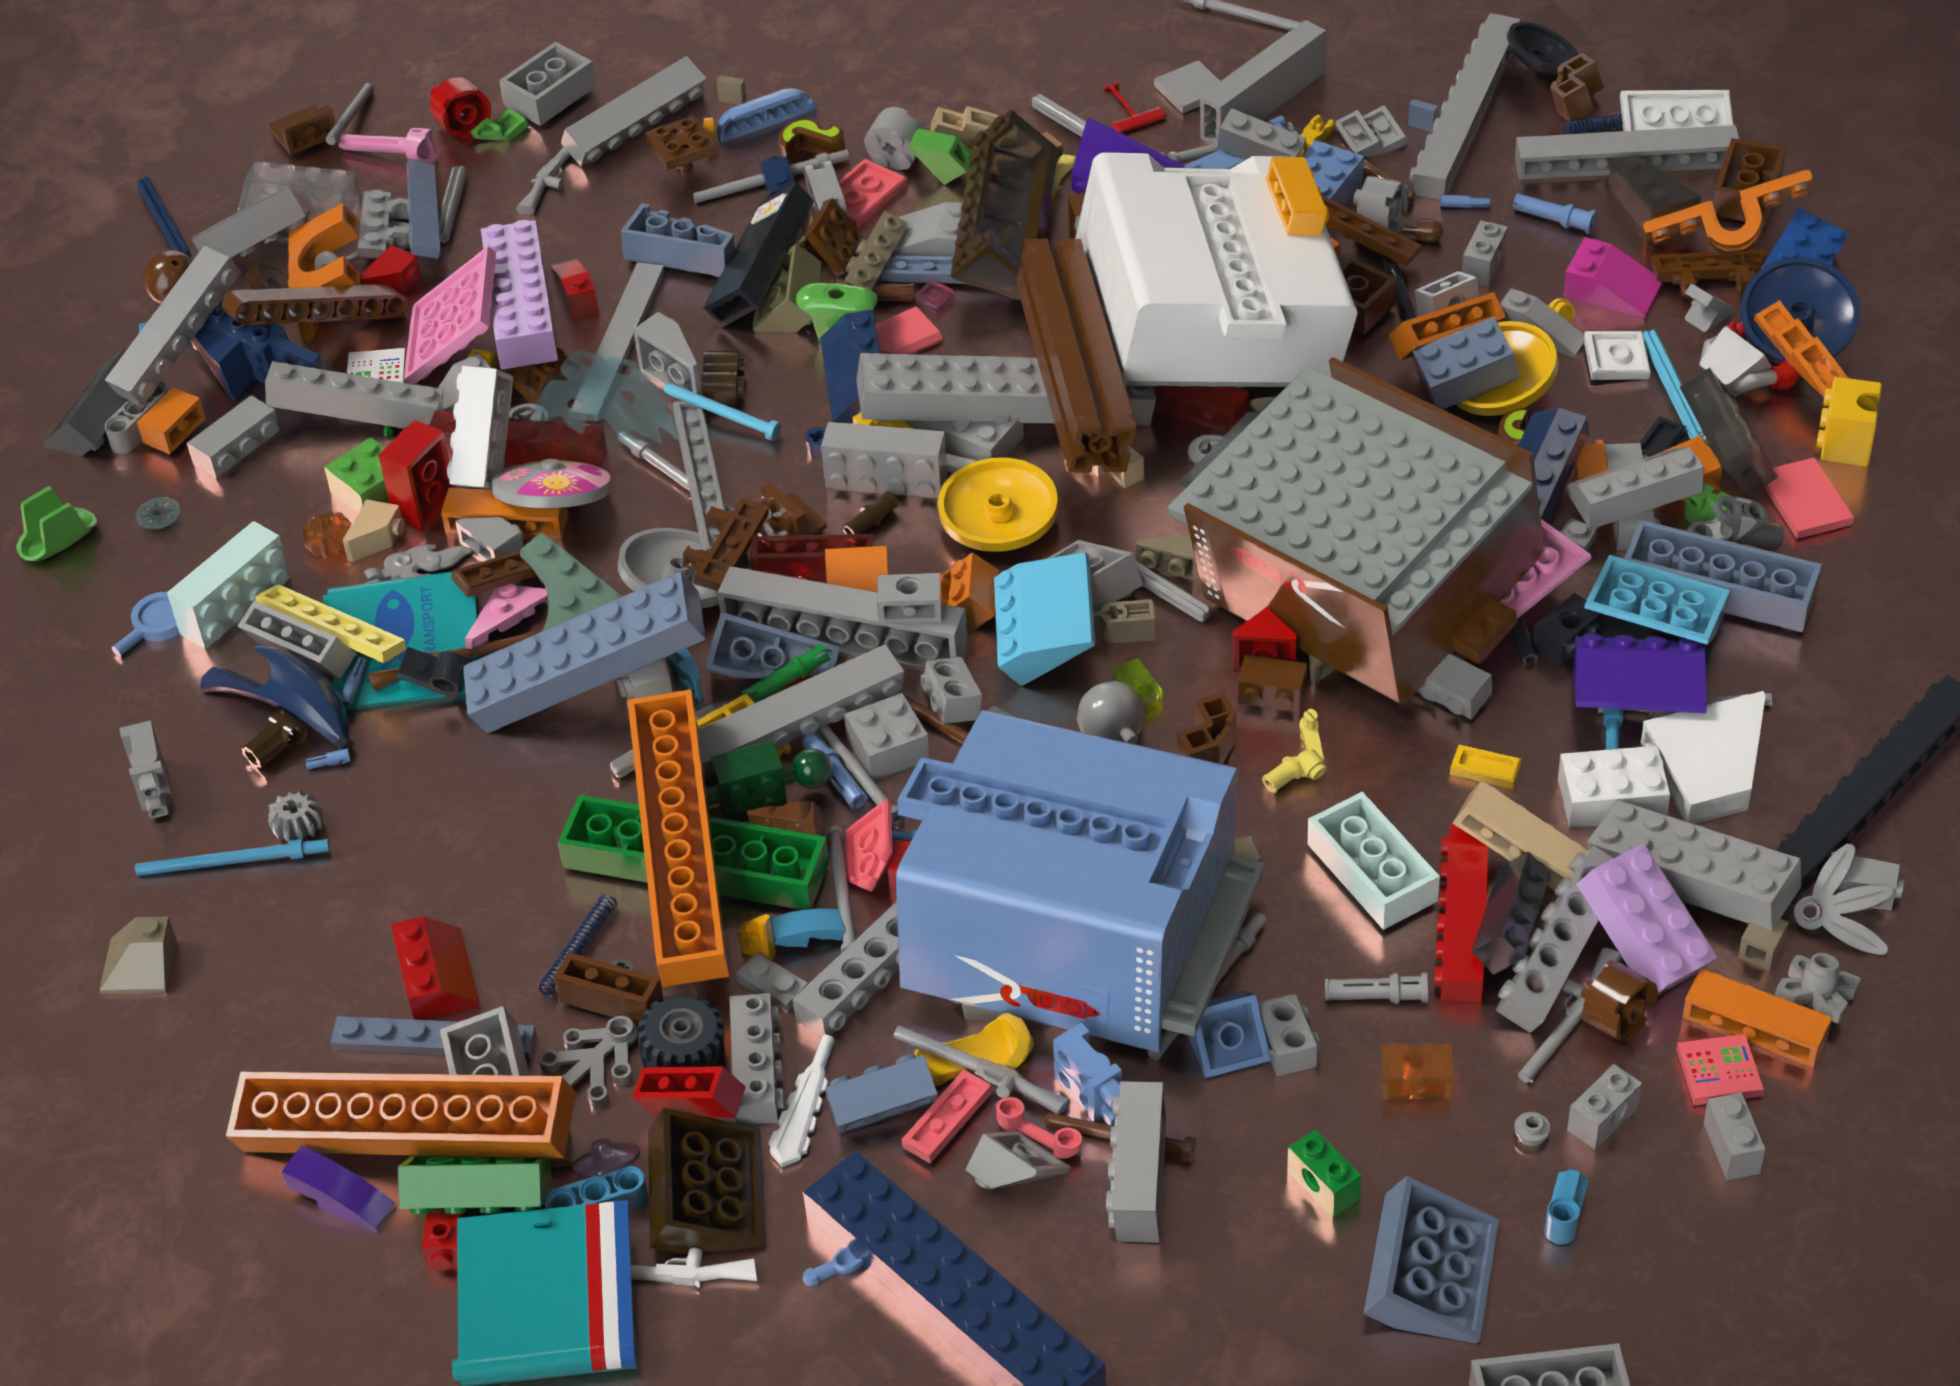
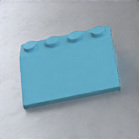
M1086 552L1019 563L994 577L998 668L1017 684L1023 686L1095 646L1090 558Z
M1609 555L1584 608L1708 644L1716 636L1720 627L1730 590Z

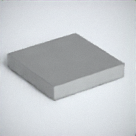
M1198 60L1155 78L1154 87L1183 114L1200 107V96L1218 84L1220 80Z

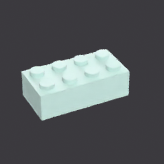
M253 521L167 592L180 635L207 649L237 622L242 620L253 601H256V595L277 584L282 586L290 578L279 535Z
M1363 791L1308 819V845L1383 930L1438 902L1440 876Z

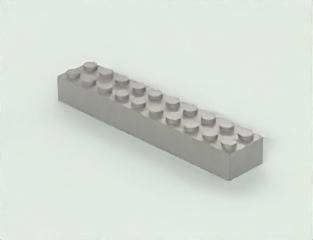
M860 353L856 381L862 419L992 422L994 417L1010 415L1011 419L1019 418V423L1055 424L1037 358ZM1126 386V393L1133 413L1132 419L1135 420L1136 425H1150L1156 403L1153 386Z

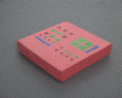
M1745 1034L1677 1043L1676 1051L1694 1106L1707 1104L1709 1098L1741 1092L1744 1099L1763 1096L1764 1089Z

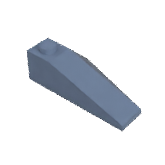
M721 612L704 670L734 679L765 678L792 662L791 658L795 655L800 657L819 643H822L825 651L815 656V658L827 652L831 660L807 673L814 677L835 667L840 647Z

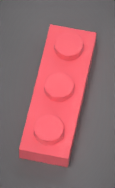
M963 1069L901 1139L902 1148L931 1163L992 1094L991 1084Z

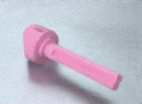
M412 128L406 138L347 134L340 136L339 147L343 148V150L406 154L407 159L435 164L439 157L432 139L433 129Z

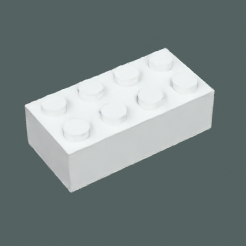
M462 366V373H459L457 377L459 401L455 403L453 411L456 428L450 439L453 456L452 461L449 462L447 467V476L450 479V484L466 489L492 490V477L504 469L513 385L512 375L493 368Z

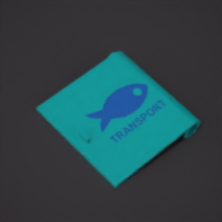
M452 572L328 588V594L323 595V604L405 639L406 650L407 647H411L425 653L466 647L465 638L477 619V594L466 597L451 580ZM353 650L356 656L342 678L339 680L332 677L333 685L341 696L357 658L362 657V659L365 658L367 660L362 674V681L351 708H346V711L448 696L404 680L397 681L376 692L374 691L366 673L400 667L406 650L384 663ZM481 657L467 659V664L481 659ZM464 676L457 695L466 694Z

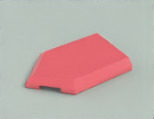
M917 306L876 324L880 354L914 355L943 342L940 331Z
M888 798L845 830L847 881L871 892L877 887L893 855L891 800Z

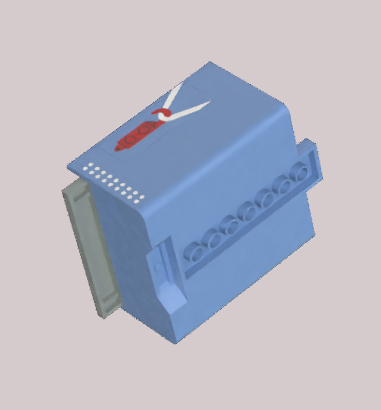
M982 710L953 764L921 757L897 800L898 815L922 821L899 864L896 875L900 988L960 1003L967 1002L981 1006L980 1008L1000 1013H1010L1016 1017L1068 1030L1081 1022L1089 1030V1035L1159 1052L1161 1048V1029L1195 1037L1264 873L1265 862L1234 855L1238 768Z

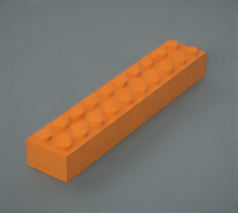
M684 690L629 699V719L656 964L662 987L729 977L697 713L692 691Z
M241 1072L226 1137L243 1152L296 1153L300 1146H303L316 1153L564 1158L576 1092L562 1076Z

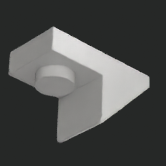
M1692 283L1685 292V294L1693 298L1692 307L1686 314L1685 320L1704 332L1711 330L1735 311L1730 305Z

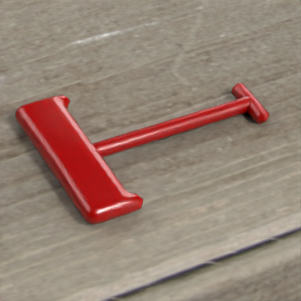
M1118 82L1103 87L1104 91L1111 90L1132 115V117L1121 121L1111 122L1112 127L1121 134L1166 119L1167 117L1160 106H1157L1156 109L1137 114L1116 89L1120 85Z

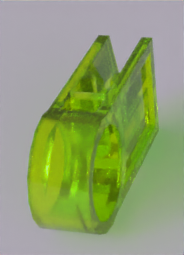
M1138 658L1112 669L1115 677H1112L1113 681L1127 684L1140 697L1152 695L1157 698L1154 702L1144 703L1146 708L1145 716L1155 715L1163 708L1162 688L1156 683Z

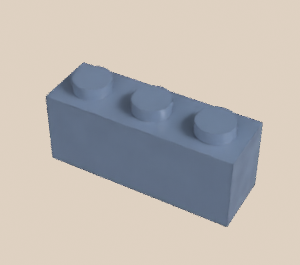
M906 1055L897 1059V1064L886 1068H883V1065H876L864 1070V1075L850 1079V1076H842L830 1082L831 1086L825 1087V1091L838 1133L841 1134L934 1103L937 1100V1092L925 1056Z

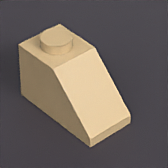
M366 499L343 538L348 561L355 562L394 545L396 539L403 534L405 528V521L401 516L399 505Z

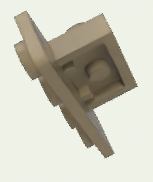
M884 211L868 240H861L855 252L859 256L857 258L852 256L845 269L848 275L844 280V284L872 290L905 232L908 223Z

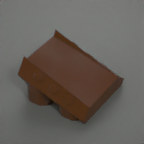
M797 801L784 806H769L747 811L750 824L824 836L825 829L821 811L814 802Z

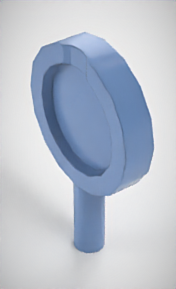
M167 592L150 594L133 607L131 620L134 630L115 644L112 650L117 656H121L141 639L163 641L180 634Z

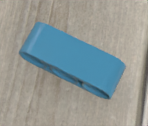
M624 1166L552 1190L546 1196L545 1207L549 1209L628 1200L629 1213L636 1212L642 1209L648 1201L644 1174L636 1166Z

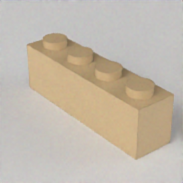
M1482 780L1468 796L1453 821V824L1509 861L1529 851L1547 868V871L1550 873L1547 886L1554 891L1564 877L1569 878L1572 870L1568 867L1578 852L1584 854L1587 851L1578 842L1557 831L1552 825L1545 823L1527 811L1526 808L1515 803Z

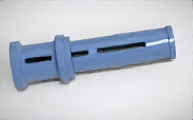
M1517 193L1513 203H1517V205H1513L1514 211L1561 222L1564 228L1574 227L1585 230V233L1589 235L1594 232L1598 222L1599 214L1597 210L1587 211L1576 208L1575 204L1563 206L1525 196L1521 193Z

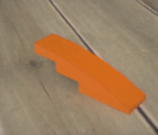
M1780 300L1755 315V322L1774 346L1823 397L1825 396L1826 388H1832L1835 377L1848 378L1817 336L1813 338L1799 318L1794 320Z

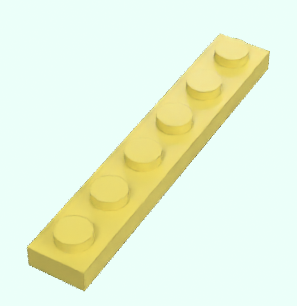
M279 584L255 596L256 602L334 635L349 648L383 663L390 661L406 650L405 639Z

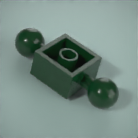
M773 740L711 756L715 786L706 788L708 806L719 803L724 819L746 822L749 820L748 810L769 806L779 807L788 804L785 785L797 782L800 786L807 789H817L824 786L831 778L832 762L829 756L822 750L808 748L796 755L792 765L782 767Z

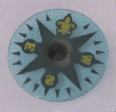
M153 498L138 508L136 519L141 526L148 529L164 528L177 520L180 515V506L171 498Z

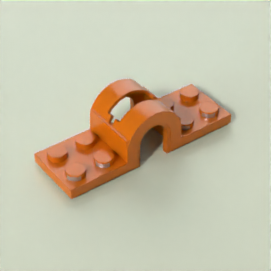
M1806 169L1739 191L1741 196L1740 203L1746 222L1737 231H1728L1720 226L1711 200L1644 222L1643 228L1647 243L1651 241L1654 244L1666 242L1671 239L1670 235L1681 232V235L1691 234L1698 230L1697 226L1702 225L1708 245H1711L1717 251L1749 250L1757 242L1761 229L1764 228V219L1760 206L1763 205L1764 209L1779 205L1781 199L1791 196L1792 200L1808 195V190H1811L1813 186L1811 171Z

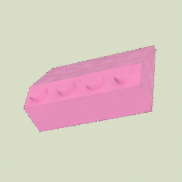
M1542 519L1544 549L1541 557L1500 601V603L1516 610L1517 619L1591 559L1590 553Z

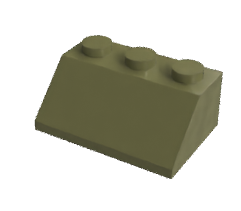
M797 244L790 248L759 308L755 309L752 330L757 333H796L805 325H810L813 322L812 318L797 306L796 295L805 285L819 283L822 262Z

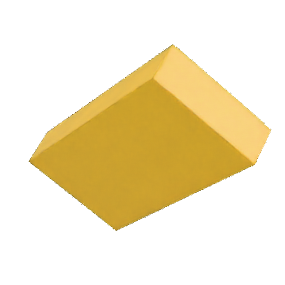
M1458 745L1451 765L1450 775L1479 782L1482 780L1488 784L1513 789L1521 767V759Z

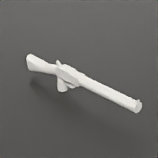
M690 1248L687 1259L673 1258L665 1264H656V1266L631 1265L632 1280H648L685 1286L696 1285L698 1288L701 1281L720 1278L757 1281L754 1258L700 1267L703 1252L699 1248ZM672 1263H686V1265H670V1264H672Z

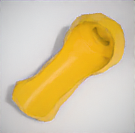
M1010 1013L999 1015L977 1034L950 1042H941L980 1059L982 1057L1012 1069H1016L1021 1065L1034 1047L1033 1037L1030 1035L1024 1020ZM917 1047L913 1051L916 1057L925 1056L934 1086L956 1078L963 1069L969 1073L975 1072Z

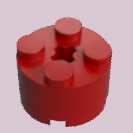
M465 77L448 79L431 90L430 112L433 119L449 134L459 139L473 138L471 131L486 118L490 119L492 107L489 99Z

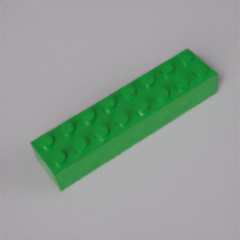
M579 794L558 841L563 868L647 882L639 805ZM710 817L719 895L801 910L812 909L829 864L825 836Z

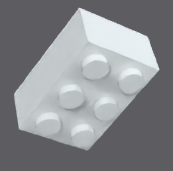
M1658 746L1560 754L1558 782L1569 828L1599 826L1616 800L1664 815L1668 814L1670 791Z

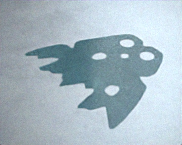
M585 351L573 352L562 363L560 367L561 373L568 380H551L547 384L537 401L532 420L537 423L561 416L569 428L575 429L578 433L582 434L586 418L593 416L597 421L605 419L620 437L625 432L629 433L636 430L643 437L651 438L654 442L662 444L658 426L667 430L674 439L679 440L673 413L663 411L668 408L669 402L636 363L619 357L603 359L598 354ZM581 358H590L597 363V367L586 368L580 364L579 360ZM616 364H624L630 367L632 372L628 375L621 374L614 369V366ZM610 376L612 381H605L602 377ZM623 390L632 392L635 396L634 402L625 400L620 392ZM570 399H576L582 403V408L579 410L570 409L567 403Z

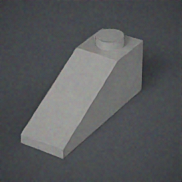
M1511 288L1500 302L1506 316L1501 322H1523L1540 328L1552 339L1556 352L1576 358L1584 347V334L1538 297Z

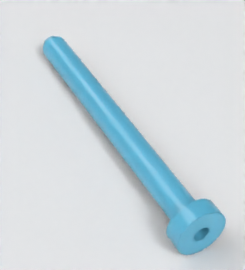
M671 383L664 386L663 390L666 394L765 433V438L770 441H775L780 433L781 423L771 420L768 423Z

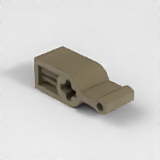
M1153 599L1107 603L1100 611L1093 612L1095 637H1102L1106 642L1115 644L1156 641Z

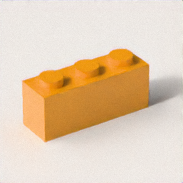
M1272 157L1266 182L1287 235H1321L1324 223H1327L1329 219V209L1327 205H1324L1321 189L1317 187L1313 170L1309 168L1305 157Z

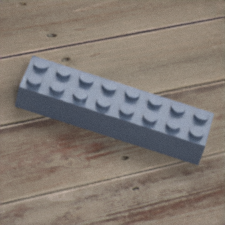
M680 571L463 666L468 716L486 733H490L706 640L699 591Z

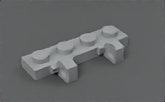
M381 190L364 191L358 241V258H378L390 246L408 248V228L399 226L389 227V219H409L408 199L396 198L394 200L391 199V192H383Z

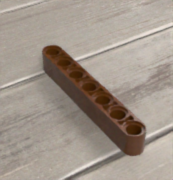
M386 284L235 290L226 294L222 301L224 312L241 325L397 318L405 313L408 306L407 299Z

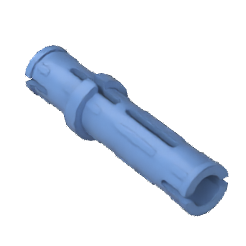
M814 732L808 734L803 739V747L805 749L816 748L822 750L829 756L833 767L829 780L845 798L851 809H859L865 805L868 800L867 794L841 764L838 753L827 746L818 732L816 734Z

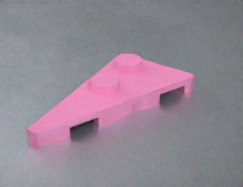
M515 584L495 588L465 638L466 649H473L489 641L488 634L497 628L498 631L504 632L518 624L523 618L533 615L535 613V606L542 602L548 604L546 589L516 586Z

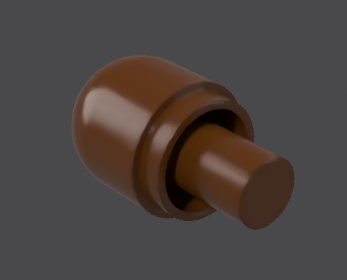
M1421 219V221L1417 220L1416 225L1404 224L1403 234L1415 236V240L1420 242H1436L1443 235V227L1438 221Z

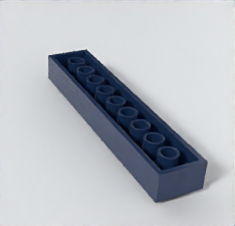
M856 1150L803 1192L806 1215L842 1248L848 1247L855 1258H861L863 1266L999 1386H1106V1367L1103 1361Z

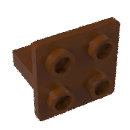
M772 482L761 487V504L769 506V515L757 535L778 554L781 555L827 528L826 521L794 493L785 495Z

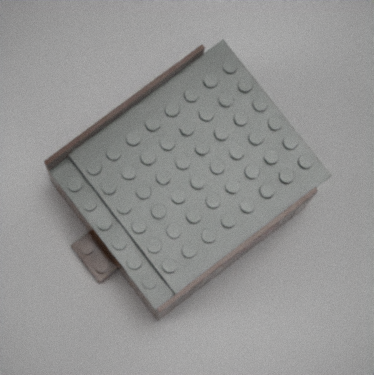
M1332 357L1329 360L1331 377L1307 366L1167 508L1170 516L1188 525L1205 599L1246 621L1268 607L1296 633V648L1400 704H1405L1426 682V678L1448 654L1456 651L1480 664L1518 623L1516 610L1500 603V601L1539 560L1544 549L1534 455L1520 446Z

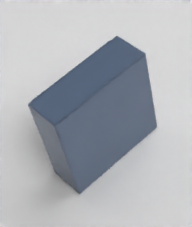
M1413 99L1409 104L1408 126L1433 133V124L1437 117L1438 106Z

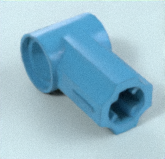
M1568 1169L1565 1172H1559L1552 1199L1547 1207L1544 1233L1547 1239L1555 1244H1569L1575 1239L1577 1234L1578 1222L1589 1184V1179L1585 1178L1579 1171Z

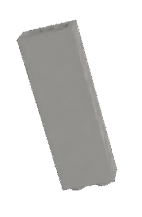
M1307 20L1303 21L1201 95L1200 139L1210 145L1218 143L1220 127L1231 108L1262 120L1325 74L1326 30Z

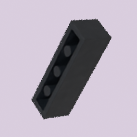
M1529 851L1498 869L1471 951L1493 975L1524 959L1550 877V873L1545 865L1538 861Z

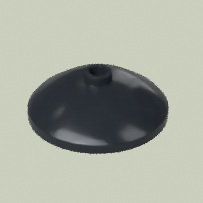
M1516 22L1507 31V40L1510 48L1518 59L1534 72L1558 76L1557 70L1559 66L1579 54L1574 46L1561 35L1535 23Z

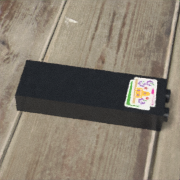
M797 182L759 203L706 301L703 309L721 327L759 308L814 203L812 197Z

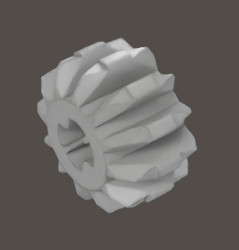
M300 790L297 794H292L288 791L286 797L277 796L276 803L269 805L268 823L278 840L285 839L289 842L295 839L304 840L306 836L314 838L315 830L322 829L323 810L313 794L306 795L303 790Z

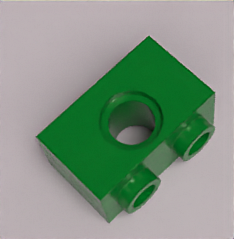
M1316 1129L1288 1147L1287 1172L1333 1218L1360 1200L1362 1175Z

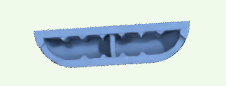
M795 88L782 89L728 109L718 121L716 135L719 142L724 143L814 111L817 107L812 98L805 92Z

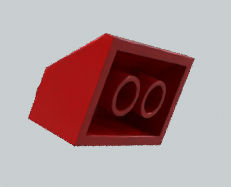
M425 916L390 924L414 1020H431L480 1007L461 928Z

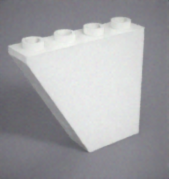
M1763 691L1707 705L1706 713L1678 712L1662 717H1654L1643 722L1641 744L1643 747L1658 746L1670 796L1685 822L1697 824L1748 810L1766 697Z

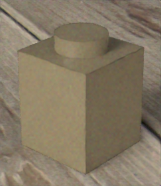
M1780 919L1772 931L1750 922L1741 938L1738 958L1770 970L1785 944L1789 922Z

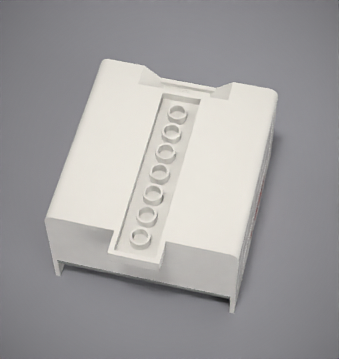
M1100 153L1093 159L1081 215L1076 216L1075 229L1077 233L1075 239L1082 240L1083 251H1085L1125 388L1126 386L1287 387L1307 366L1331 377L1329 360L1334 357L1343 362L1356 321L1357 309L1325 223L1321 235H1287L1266 182L1271 158L1280 156H1252L1231 169L1164 168L1148 153Z

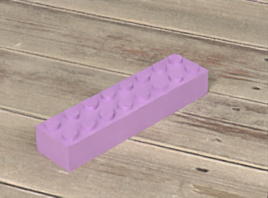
M519 220L514 224H493L487 228H482L483 249L489 246L496 252L491 311L501 370L557 361V350L536 221Z

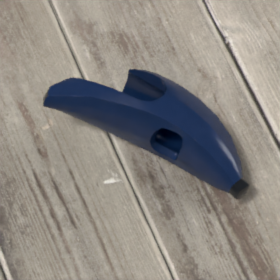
M266 645L253 647L255 651L267 658L271 665L270 677L265 685L229 669H218L216 667L210 668L201 678L200 691L237 694L279 708H286L327 740L335 744L339 750L349 749L354 745V741L349 737V720L345 703L336 687L318 668L295 654Z

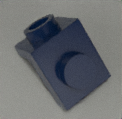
M772 156L765 159L763 163H760L759 174L763 176L769 196L795 182L786 156L781 158Z

